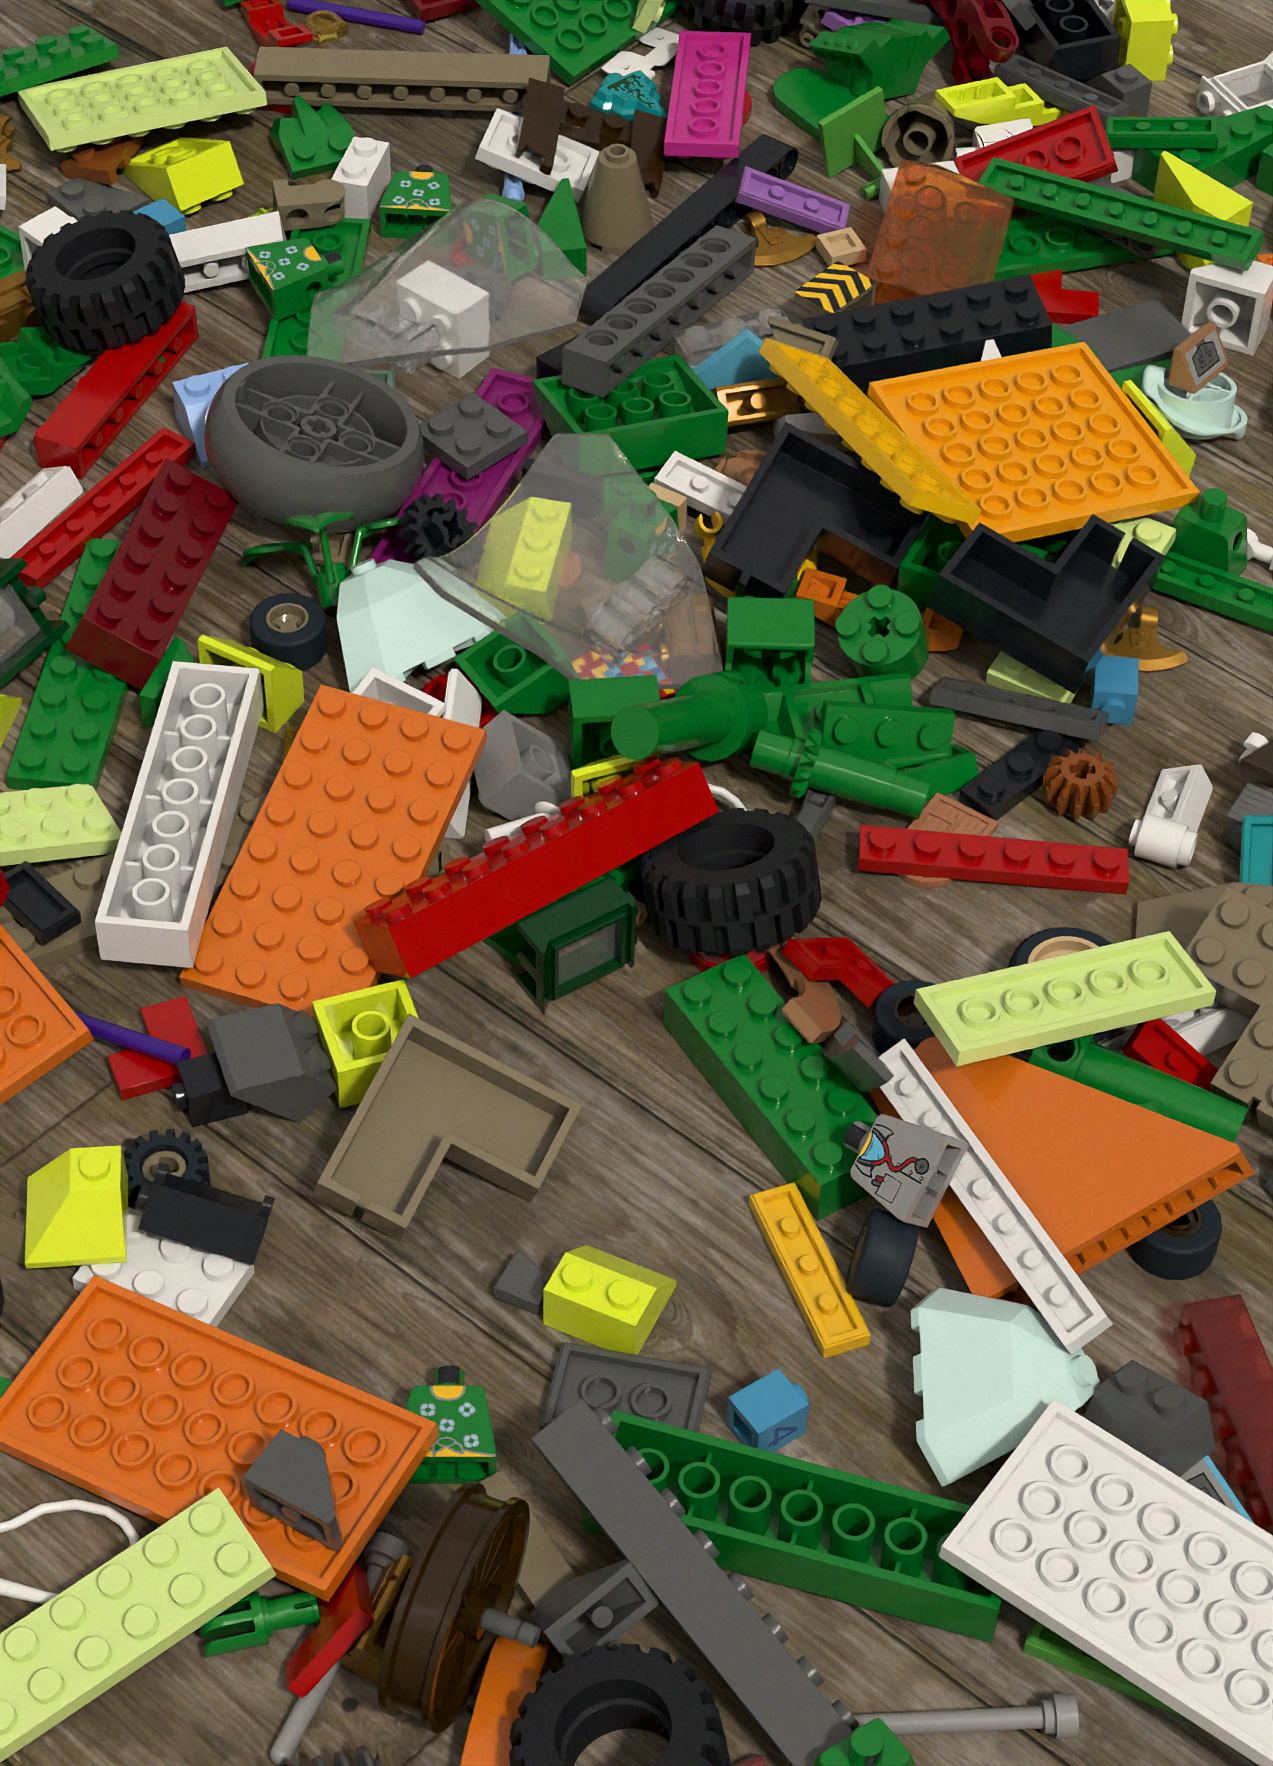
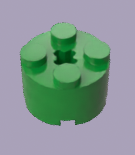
M876 585L848 603L836 620L835 627L838 642L852 672L857 678L909 672L910 679L912 680L927 664L930 642L929 633L915 602L900 591L890 589L886 585Z

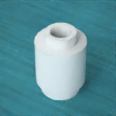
M1147 813L1144 821L1135 820L1128 845L1135 847L1134 856L1176 868L1178 865L1188 867L1195 851L1198 833L1190 831L1189 825Z

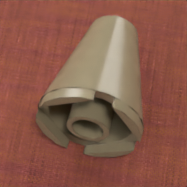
M935 91L925 93L900 107L886 121L881 141L883 148L885 146L886 152L889 155V161L895 167L901 162H905L908 166L949 161L952 157L956 142L954 116L935 97Z
M612 144L600 151L580 216V224L586 245L591 247L592 242L601 246V252L607 254H624L654 228L636 153L623 144Z

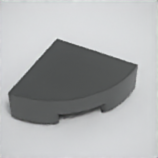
M516 1251L494 1286V1298L539 1316L543 1307L544 1290L543 1277L539 1268L526 1255Z

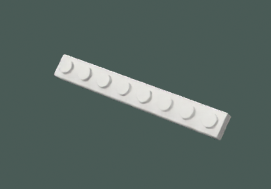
M905 1038L879 1056L894 1074V1077L886 1084L880 1086V1088L904 1121L969 1143L949 1185L1072 1355L1112 1326L1111 1320Z

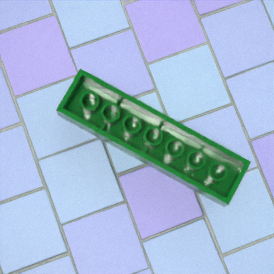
M613 1410L611 1419L619 1429L613 1437L625 1451L634 1446L652 1469V1472L646 1476L658 1492L667 1487L686 1511L680 1517L681 1521L692 1534L700 1528L707 1535L720 1553L713 1559L720 1568L729 1571L734 1570L740 1574L983 1641L993 1642L1004 1599L939 1557L941 1546L972 1506ZM582 1507L581 1530L605 1536Z

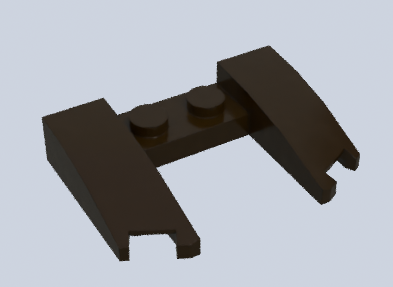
M529 77L521 100L515 156L520 158L527 149L530 153L543 157L544 161L541 163L539 171L550 175L553 169L559 135L603 148L612 144H623L636 153L644 186L651 185V195L658 197L666 159L664 155V140L667 118L635 109L631 121L623 119L617 114H607L587 108L580 103L563 101L565 88Z

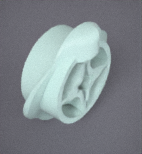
M1149 365L1144 369L1141 384L1142 391L1154 401V405L1182 438L1200 440L1221 436L1240 440L1244 437L1248 418L1246 413L1235 405L1237 386L1230 377L1220 372L1199 391L1191 393L1168 385L1170 369Z

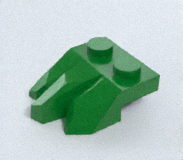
M300 95L293 98L291 104L292 118L274 119L270 132L278 157H283L291 180L336 170L355 136L351 125L329 103L321 104L320 110L314 111Z
M21 327L17 342H0V365L31 397L32 395H47L54 392L67 380L76 375L91 360L88 357L89 351L86 348L78 351L63 346L53 340L43 327Z

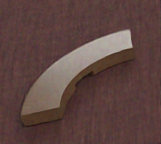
M788 941L782 944L777 942L770 945V948L766 949V951L780 967L790 986L799 992L797 997H792L781 1009L782 1013L809 1044L825 1041L839 1026L841 1021L840 1006L828 980L810 981L782 953Z

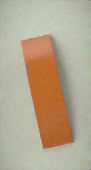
M807 567L795 598L814 599V616L836 628L837 618L848 603L859 595L845 591L846 578ZM926 607L925 613L921 614L929 633L928 651L958 649L964 629Z
M497 1636L477 1695L460 1766H511L509 1752L512 1749L509 1739L511 1726L516 1718L521 1719L518 1707L524 1696L528 1692L533 1694L538 1692L535 1682L545 1674L550 1654V1645L537 1643L532 1649L517 1643L516 1639L512 1641Z

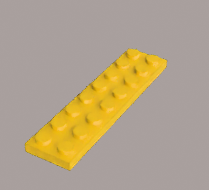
M765 338L759 353L770 363V371L785 378L788 382L786 387L795 394L802 396L806 400L804 405L809 410L824 418L823 425L839 434L843 438L841 443L862 457L861 464L877 473L881 477L880 483L901 497L899 502L903 507L917 514H922L924 510L932 512L936 517L950 524H954L956 520L974 525L981 509L829 358Z

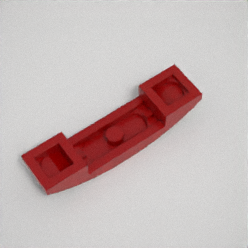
M245 0L239 2L244 19L261 47L302 48L312 44L313 33L304 24L291 25L284 17L283 4L279 0Z

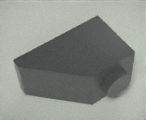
M1131 64L1121 66L1083 83L1131 105L1130 113H1137L1136 117H1147L1152 81Z
M281 1429L243 1476L251 1504L262 1512L338 1552L344 1542L333 1482L325 1458L326 1453L313 1439L306 1436L297 1438Z
M626 1559L571 1579L531 1611L529 1615L538 1627H541V1631L563 1659L577 1654L579 1659L592 1654L591 1648L602 1645H607L608 1647L656 1608L660 1601L630 1561Z

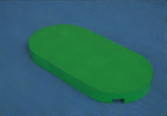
M799 68L782 74L775 81L773 90L775 107L820 143L818 122L858 98L842 81L831 77L828 71L816 68ZM885 146L884 148L881 147L880 149L876 150L875 152H873V154H877L885 149Z

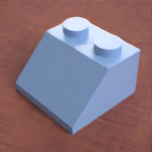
M249 363L230 366L225 369L172 382L176 420L185 438L195 442V457L201 468L210 466L204 444V424L212 398L229 376Z

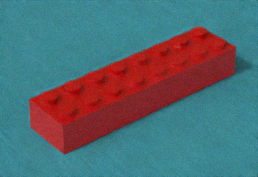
M658 756L644 759L633 766L635 772L624 778L614 776L597 784L598 792L586 798L581 795L562 802L558 806L560 812L548 818L543 815L526 821L520 826L522 832L508 839V836H501L488 841L482 846L484 852L471 859L469 856H464L447 863L443 867L445 873L433 879L423 877L409 883L404 887L406 893L391 901V898L387 897L369 904L364 909L366 914L354 920L353 923L374 970L411 979L718 813L719 810L699 762L680 761L679 757L660 760Z

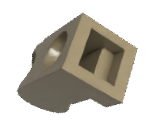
M287 179L272 180L274 212L279 211L284 231L337 224L345 217V188L341 183L332 179L319 180L315 184L289 186Z

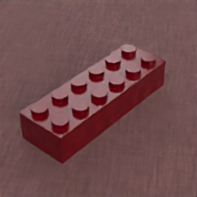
M166 458L65 649L142 690L159 663L231 519L238 501L224 489Z

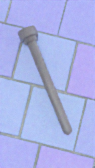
M375 1533L364 1552L366 1559L364 1568L367 1572L370 1595L383 1569L403 1554L411 1556L410 1548L402 1540L388 1533ZM339 1661L335 1663L306 1697H299L270 1750V1758L273 1763L285 1765L292 1758L341 1665Z
M1075 1693L1052 1694L1051 1700L1041 1701V1706L853 1715L859 1723L857 1728L864 1726L874 1718H880L894 1735L1043 1728L1044 1734H1054L1055 1739L1079 1737V1714Z

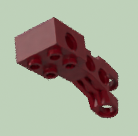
M914 0L919 3L930 2L944 21L955 52L951 73L956 85L974 82L969 75L978 78L980 81L993 78L989 67V60L996 63H1006L1019 46L1018 35L1008 11L1001 1ZM1001 41L1006 48L999 46L998 43Z

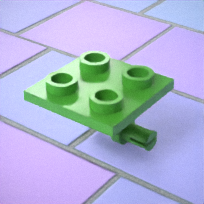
M879 86L859 96L856 100L818 122L825 175L830 179L853 164L858 163L874 178L871 182L860 187V192L863 198H866V201L879 194L881 170L884 169L873 154V152L883 147L881 140L883 127L886 124L883 89ZM901 162L894 168L906 167L908 165L905 162Z

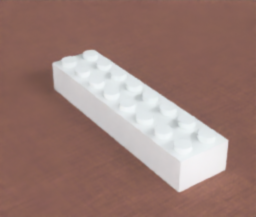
M173 661L95 919L101 960L193 968L264 708L260 669Z

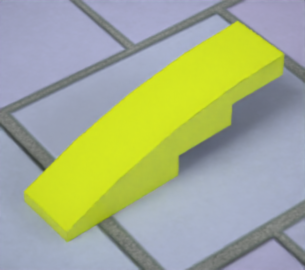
M998 77L935 91V97L953 116L981 124H996L1030 118L1032 126H1039L1063 116V108L1041 99L1026 83L1007 87Z

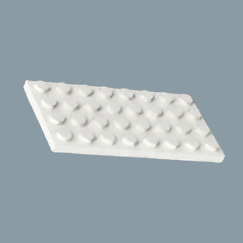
M1053 1399L943 1543L939 1557L1259 1766H1273V1535Z

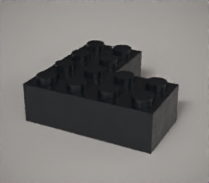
M785 422L710 549L700 574L732 592L735 591L737 586L744 589L741 597L785 598L813 549L876 585L889 586L929 511L924 510L922 514H917L906 509L899 502L901 497L880 483L881 477L877 473L867 469L859 461Z
M1092 514L1060 558L1052 565L979 522L938 574L926 607L1075 694L1151 591L1166 556L1133 537L1118 569L1112 566L1126 533Z

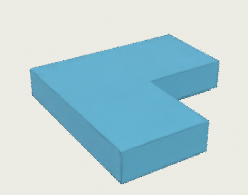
M747 328L693 369V372L709 389L739 384L745 381L752 382L780 377L770 371V363L759 353L763 341Z

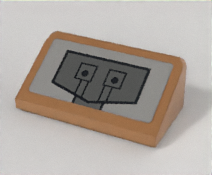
M1209 321L1173 349L1168 385L1196 393L1228 366L1227 356L1215 322Z

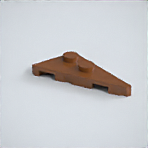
M123 135L114 137V140L107 144L97 145L91 143L79 147L72 152V157L60 164L65 178H82L92 182L113 185L118 180L115 170L128 166L130 158L137 153L145 139L144 136L131 137Z

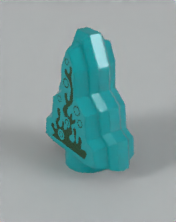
M641 70L625 76L616 72L611 73L603 80L600 88L590 101L591 109L607 114H617L623 119L630 121L635 109L668 118L667 110L660 105L661 96L656 92V84Z

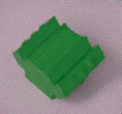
M892 18L888 23L873 21L840 27L836 33L822 30L808 46L815 56L819 58L826 57L824 68L828 70L829 75L846 84L855 96L864 95L879 86L883 89L884 99L915 94L919 78L927 62L951 37L946 29L941 26Z

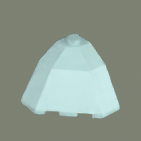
M374 558L352 566L350 568L352 574L343 580L339 587L337 624L350 693H353L372 667L404 682L406 681L405 678L414 669L418 668L421 663L424 670L430 669L456 656L455 651L474 645L503 625L500 617L434 568L392 559L376 564Z
M938 1288L930 1292L911 1309V1329L920 1335L921 1354L913 1357L914 1393L921 1397L923 1396L924 1419L916 1422V1439L942 1487L953 1483L1017 1448L1053 1399L1075 1411L1093 1395L1096 1387L1101 1384L1093 1361L1085 1355L1082 1348L1071 1355L1046 1319L1028 1305Z

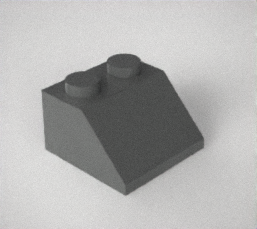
M277 1003L215 1017L206 1024L232 1097L300 1123L338 1088L331 1071V1060L324 1052L318 1036V1025L304 1011H296Z
M1134 1360L1129 1361L1096 1387L1084 1415V1418L1178 1477L1216 1448L1208 1401Z

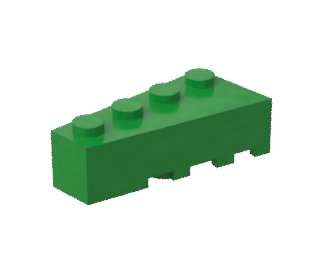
M1265 104L1218 118V148H1135L1131 179L1154 194L1160 154L1167 151L1224 186L1232 188L1258 173L1261 151L1273 143V108Z

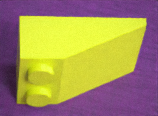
M179 137L130 158V163L127 167L119 168L127 178L154 201L164 198L183 215L200 210L202 208L200 203L206 200L219 201L232 196V189L244 184L230 141Z
M1164 151L1160 154L1154 200L1156 202L1249 227L1252 201L1169 152ZM1176 253L1182 264L1191 270L1216 263L1188 254Z

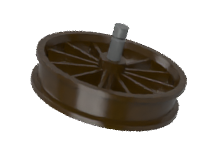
M470 1480L461 1485L447 1501L416 1557L390 1626L378 1679V1705L383 1713L394 1717L406 1712L421 1718L423 1727L426 1730L436 1734L441 1733L451 1725L468 1701L489 1659L497 1636L512 1641L516 1639L517 1643L532 1649L536 1646L541 1633V1627L528 1622L522 1623L520 1619L507 1614L520 1576L529 1535L530 1510L525 1500L512 1497L507 1501H502L487 1495L483 1484Z

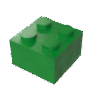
M657 675L568 680V745L572 770L594 761L620 754L614 746L611 737L612 721L615 715L624 707L660 700Z

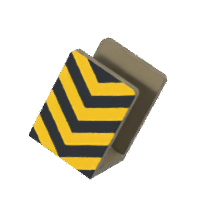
M837 261L797 289L795 297L816 309L804 318L806 319L823 314L875 305L877 282ZM802 320L796 325L802 326Z

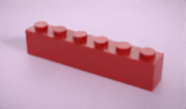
M181 302L179 308H175L174 316L168 322L163 321L161 328L155 333H147L142 336L141 341L134 344L132 342L122 344V348L114 350L108 348L103 354L99 355L96 363L84 377L78 380L75 388L64 401L57 405L48 420L37 428L33 443L37 451L39 467L70 466L76 478L82 479L198 339L199 332L194 305ZM161 355L166 362L163 363L162 360L157 358Z

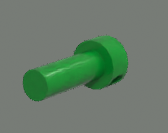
M719 671L692 677L679 688L674 698L624 707L615 715L612 721L611 737L618 752L628 759L639 760L685 750L696 759L713 762L747 754L751 751L752 747L756 744L760 729H767L768 709L763 693L753 680L739 672Z
M1096 1033L1037 1047L1031 1053L1028 1063L1135 1105L1152 1100L1160 1101L1174 1120L1233 1143L1248 1110L1243 1105L1093 1042ZM1059 1054L1065 1057L1067 1061H1055L1049 1055Z

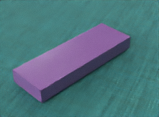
M746 166L741 174L735 202L820 233L844 229L850 209V204Z

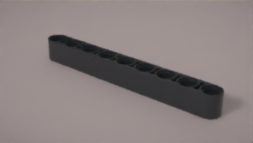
M766 134L759 136L739 153V158L731 160L591 281L578 297L576 314L592 323L597 322L606 312L613 309L626 296L633 293L645 281H648L664 266L679 256L682 251L689 248L716 225L730 229L753 209L735 202L741 174L745 166L786 180L796 167L799 156L798 149Z

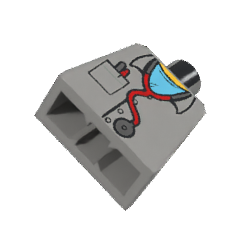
M882 1113L876 1118L872 1128L861 1121L851 1124L843 1140L845 1147L858 1154L850 1170L851 1178L899 1220L925 1228L928 1227L969 1146V1143L964 1140Z

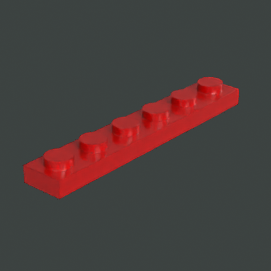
M164 427L160 429L11 557L24 558L28 564L27 567L17 574L25 586L44 588L83 554L87 542L92 538L100 539L144 500L166 458L182 467L196 455L195 442Z
M860 825L857 870L1125 895L1129 886L1128 849Z

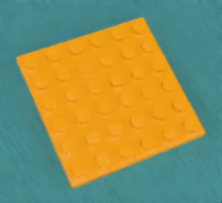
M1085 342L869 382L867 393L869 399L981 509L974 525L959 520L955 521L966 539L979 522L1015 543L1082 529L1092 514L1111 523L1182 508L1184 505L1197 502L1200 491Z

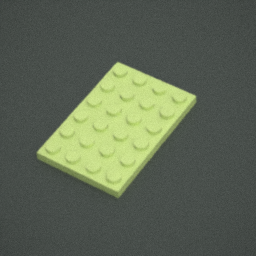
M228 47L47 83L17 91L20 106L51 151L56 150L57 152L73 151L78 147L77 145L90 142L97 145L112 142L114 137L123 135L140 137L147 135L152 129L161 127L178 129L185 126L186 122L194 120L211 122L220 119L223 114L232 112L249 114L255 112L257 107L267 105L265 90Z

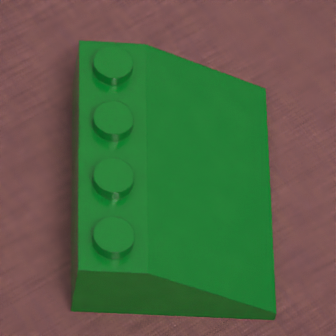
M679 355L649 359L604 398L562 384V375L532 380V389L562 462L569 470L599 478L600 476L616 473H633L637 469L653 466L663 467L674 451L695 460H704L713 455L726 453L729 410Z

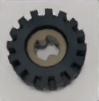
M166 1129L165 1137H159L158 1130L150 1131V1140L145 1141L142 1135L134 1139L135 1148L128 1145L124 1150V1161L128 1174V1207L133 1206V1209H135L143 1182L152 1185L160 1162L170 1165L169 1169L172 1175L211 1186L206 1150H202V1143L197 1138L191 1142L190 1134L182 1131L179 1138L175 1136V1129Z

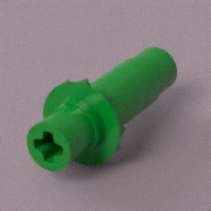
M810 727L805 740L798 737L794 739L762 728L760 729L749 766L782 776V779L792 782L789 795L800 798L806 793L807 787L880 810L888 809L917 819L920 818L930 787V780L897 771V768L821 745L823 739L821 730Z

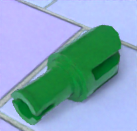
M259 1591L252 1592L217 1615L218 1617H214L201 1626L199 1631L203 1639H217L246 1633L205 1644L203 1646L205 1658L269 1644L268 1639L273 1638L272 1632L311 1623H320L316 1596L307 1592H301L266 1600L265 1595H259Z

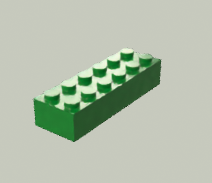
M744 953V955L732 958L665 989L663 1026L788 1184L795 1182L808 1210L818 1221L871 1195L851 1178L850 1170L858 1154L845 1147L843 1140L851 1124L861 1121L872 1128L878 1116L850 1081L824 1056L823 1048L818 1043L809 1044L786 1018L781 1010L786 1003Z

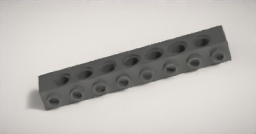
M717 225L704 236H701L673 261L664 266L648 281H645L629 296H626L613 309L606 312L602 318L586 328L572 342L565 345L560 355L562 384L604 398L753 273L757 238Z

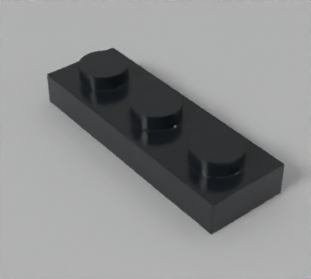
M1038 729L960 789L959 802L997 821L1042 786L1043 774L1046 773L1052 756H1062L1066 748L1076 754L1079 752V745L1061 733Z

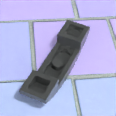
M842 1016L839 1026L824 1043V1056L859 1091H870L889 1082L894 1077V1074L878 1057L880 1054L877 1049Z

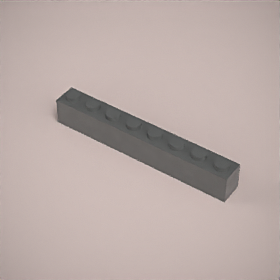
M581 1398L531 1438L537 1451L625 1560L628 1559L660 1601L661 1606L790 1766H814L815 1760L823 1752L852 1734L853 1730L859 1726V1723L839 1699L830 1704L817 1687L824 1681L804 1656L797 1661L793 1659L782 1645L789 1638L777 1621L769 1613L760 1618L748 1603L754 1597V1594L734 1570L727 1576L713 1560L720 1553L707 1535L700 1528L692 1534L685 1526L680 1517L686 1511L667 1487L663 1488L660 1492L655 1489L646 1477L652 1472V1469L637 1449L631 1446L625 1451L616 1441L613 1435L619 1429L607 1412L600 1405L591 1410Z

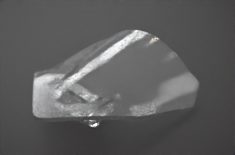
M474 198L466 200L454 207L442 218L435 220L387 252L342 285L316 293L311 310L307 356L334 360L356 368L387 363L390 369L398 368L412 374L438 356L486 352L575 326L588 279L570 263L555 242L522 213L503 203L490 199Z
M555 433L506 502L474 536L454 551L437 558L426 557L417 561L413 567L441 598L538 655L569 680L657 675L659 689H679L692 677L723 671L700 563L674 520L609 434Z

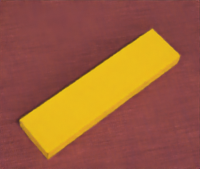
M795 1182L749 1195V1207L823 1359L870 1345L871 1334L852 1296L846 1292V1284Z

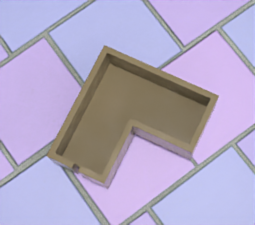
M1227 886L1185 951L1216 990L1214 1000L1251 1020L1211 1081V1091L1247 1107L1248 1110L1244 1120L1249 1123L1255 1117L1254 1100L1259 1102L1260 1104L1256 1108L1259 1128L1273 1136V910Z
M408 1014L320 1176L312 1196L352 1216L356 1208L362 1210L364 1214L360 1221L398 1241L402 1238L444 1157L531 1202L543 1183L582 1104L421 1019Z

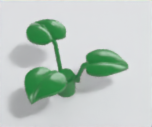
M343 511L322 512L315 516L297 515L283 519L284 526H300L316 533L319 532L325 564L319 565L320 573L309 548H314L311 542L295 541L257 545L243 551L241 565L244 568L251 561L276 551L302 555L312 574L313 586L317 585L320 606L322 608L338 606L340 583L352 574L350 568L358 564L362 540L382 529H388L389 527L403 528L398 523L401 517L379 520L355 527L356 533L348 571H345L344 563L332 564L326 525L333 521L355 519V513Z

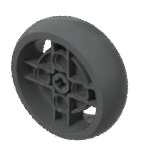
M287 355L251 362L226 379L212 398L205 417V450L210 467L219 483L240 504L258 515L283 524V519L297 515L315 516L322 512L343 511L355 513V519L333 521L326 525L327 533L356 531L355 527L388 519L398 512L413 494L422 475L424 465L423 436L419 422L410 405L397 391L377 377L356 367L334 360L312 356ZM300 526L293 527L297 529L312 531Z

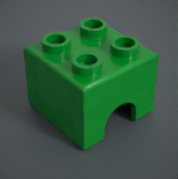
M753 596L728 597L724 671L742 673L753 680L759 688L811 683V663L814 659L815 647L814 599H798L795 597L755 598Z

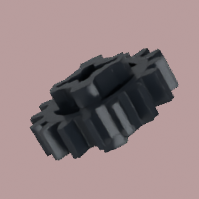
M427 493L423 494L418 500L415 499L403 510L404 515L398 520V523L404 528L398 536L409 544L404 549L405 554L415 555V565L421 566L423 564L425 567L437 569L449 579L452 578L455 582H458L479 566L477 561L484 556V552L477 548L484 542L483 538L475 535L473 532L478 527V524L467 521L468 511L466 509L457 510L454 499L451 498L448 502L444 503L439 493L435 494L432 498Z

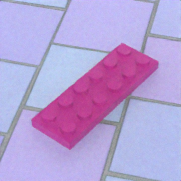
M680 31L664 140L665 156H675L681 159L693 156L712 157L717 160L739 158L751 50V33Z

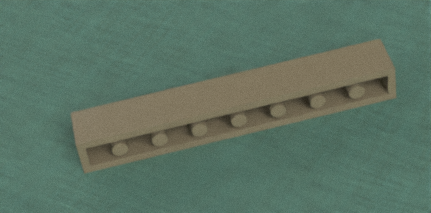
M259 47L253 74L255 80L266 92L267 104L291 105L293 98L300 95L309 105L313 106L329 103L331 106L474 111H496L499 108L507 112H520L521 100L529 77L551 84L550 55Z

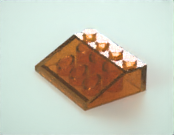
M901 160L866 277L877 282L875 305L993 282L1014 208V199L940 165Z

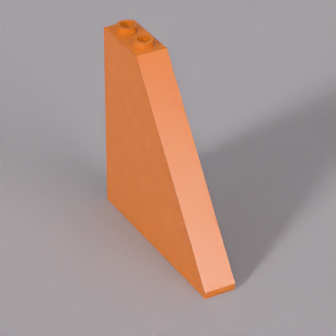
M936 1036L925 1039L917 1048L913 1049L1077 1275L1084 1273L1255 1174L1238 1145L1012 1056L1003 1055L956 1066ZM880 1087L869 1091L880 1114L903 1120ZM948 1185L933 1215V1219L971 1293L1024 1305L1033 1302L951 1186Z

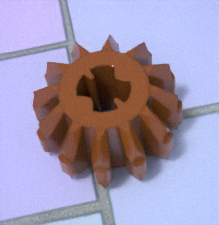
M1085 747L1080 753L1075 754L1066 748L1062 756H1052L1042 780L1046 805L1056 807L1058 816L1067 813L1072 814L1075 821L1081 815H1085L1094 821L1099 812L1108 813L1118 790V776L1115 775L1114 763L1104 762L1102 753L1093 756L1087 754Z

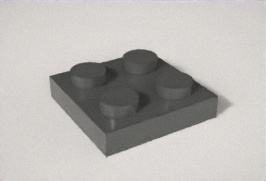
M474 392L419 424L422 431L424 449L467 480L528 444L527 430Z

